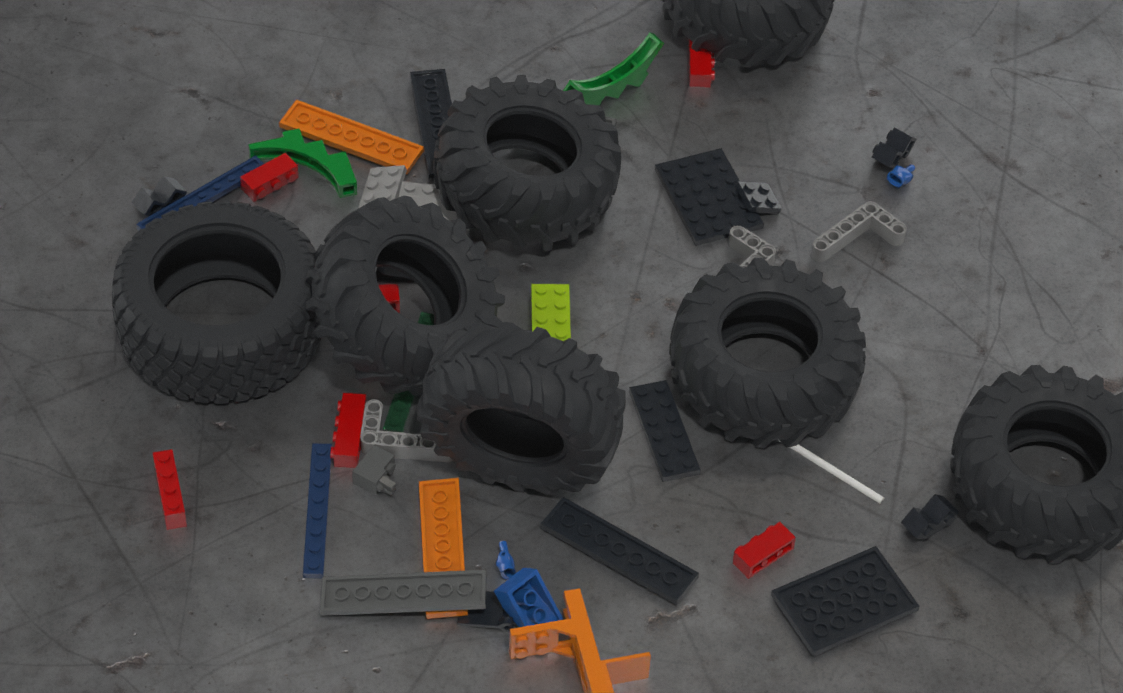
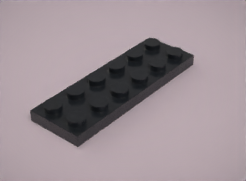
M667 380L629 387L631 399L662 482L700 475L701 469Z

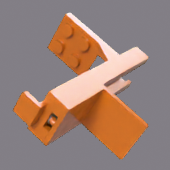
M580 588L564 591L563 597L566 608L562 612L564 620L510 629L509 654L511 659L544 655L549 652L574 658L584 693H614L612 687L614 684L649 678L650 652L600 660ZM559 633L568 635L569 640L558 641Z

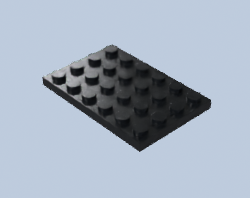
M722 148L655 164L654 170L695 246L729 238L730 229L734 226H742L750 232L763 229L764 223L759 214L749 212L735 186L740 180Z
M877 546L771 591V596L813 657L919 611L920 607Z

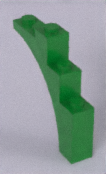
M649 32L634 52L620 64L590 79H570L563 91L576 89L582 92L584 102L588 105H600L605 96L618 99L627 84L636 87L642 85L649 74L646 70L665 43L654 33Z
M300 128L282 132L281 138L248 144L249 158L256 155L260 160H273L286 153L295 163L306 166L326 178L335 188L339 198L357 195V181L346 151L328 155L323 140L305 143Z

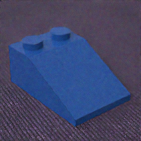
M522 568L494 590L501 606L513 618L518 627L564 620L537 569Z

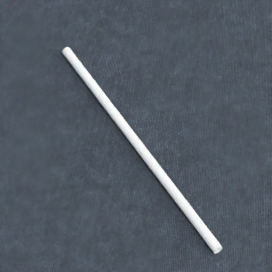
M799 444L790 447L879 504L885 499L880 494Z

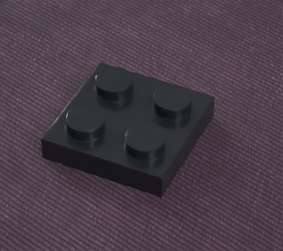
M738 181L735 187L749 212L779 214L782 210L768 183Z

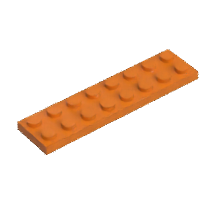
M297 99L279 122L280 128L288 131L300 128L301 134L304 137L315 141L323 140V143L328 146L346 151L385 167L405 165L406 175H408L424 152V146Z
M459 478L419 481L424 572L465 571ZM468 610L426 611L427 619L468 615Z

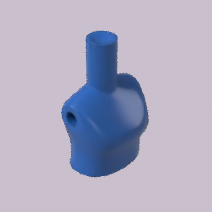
M910 164L904 168L897 165L887 174V180L896 187L905 186L913 179L911 172L915 170V166Z
M500 541L499 547L501 552L497 557L496 566L501 576L508 580L517 573L515 561L509 553L507 542Z

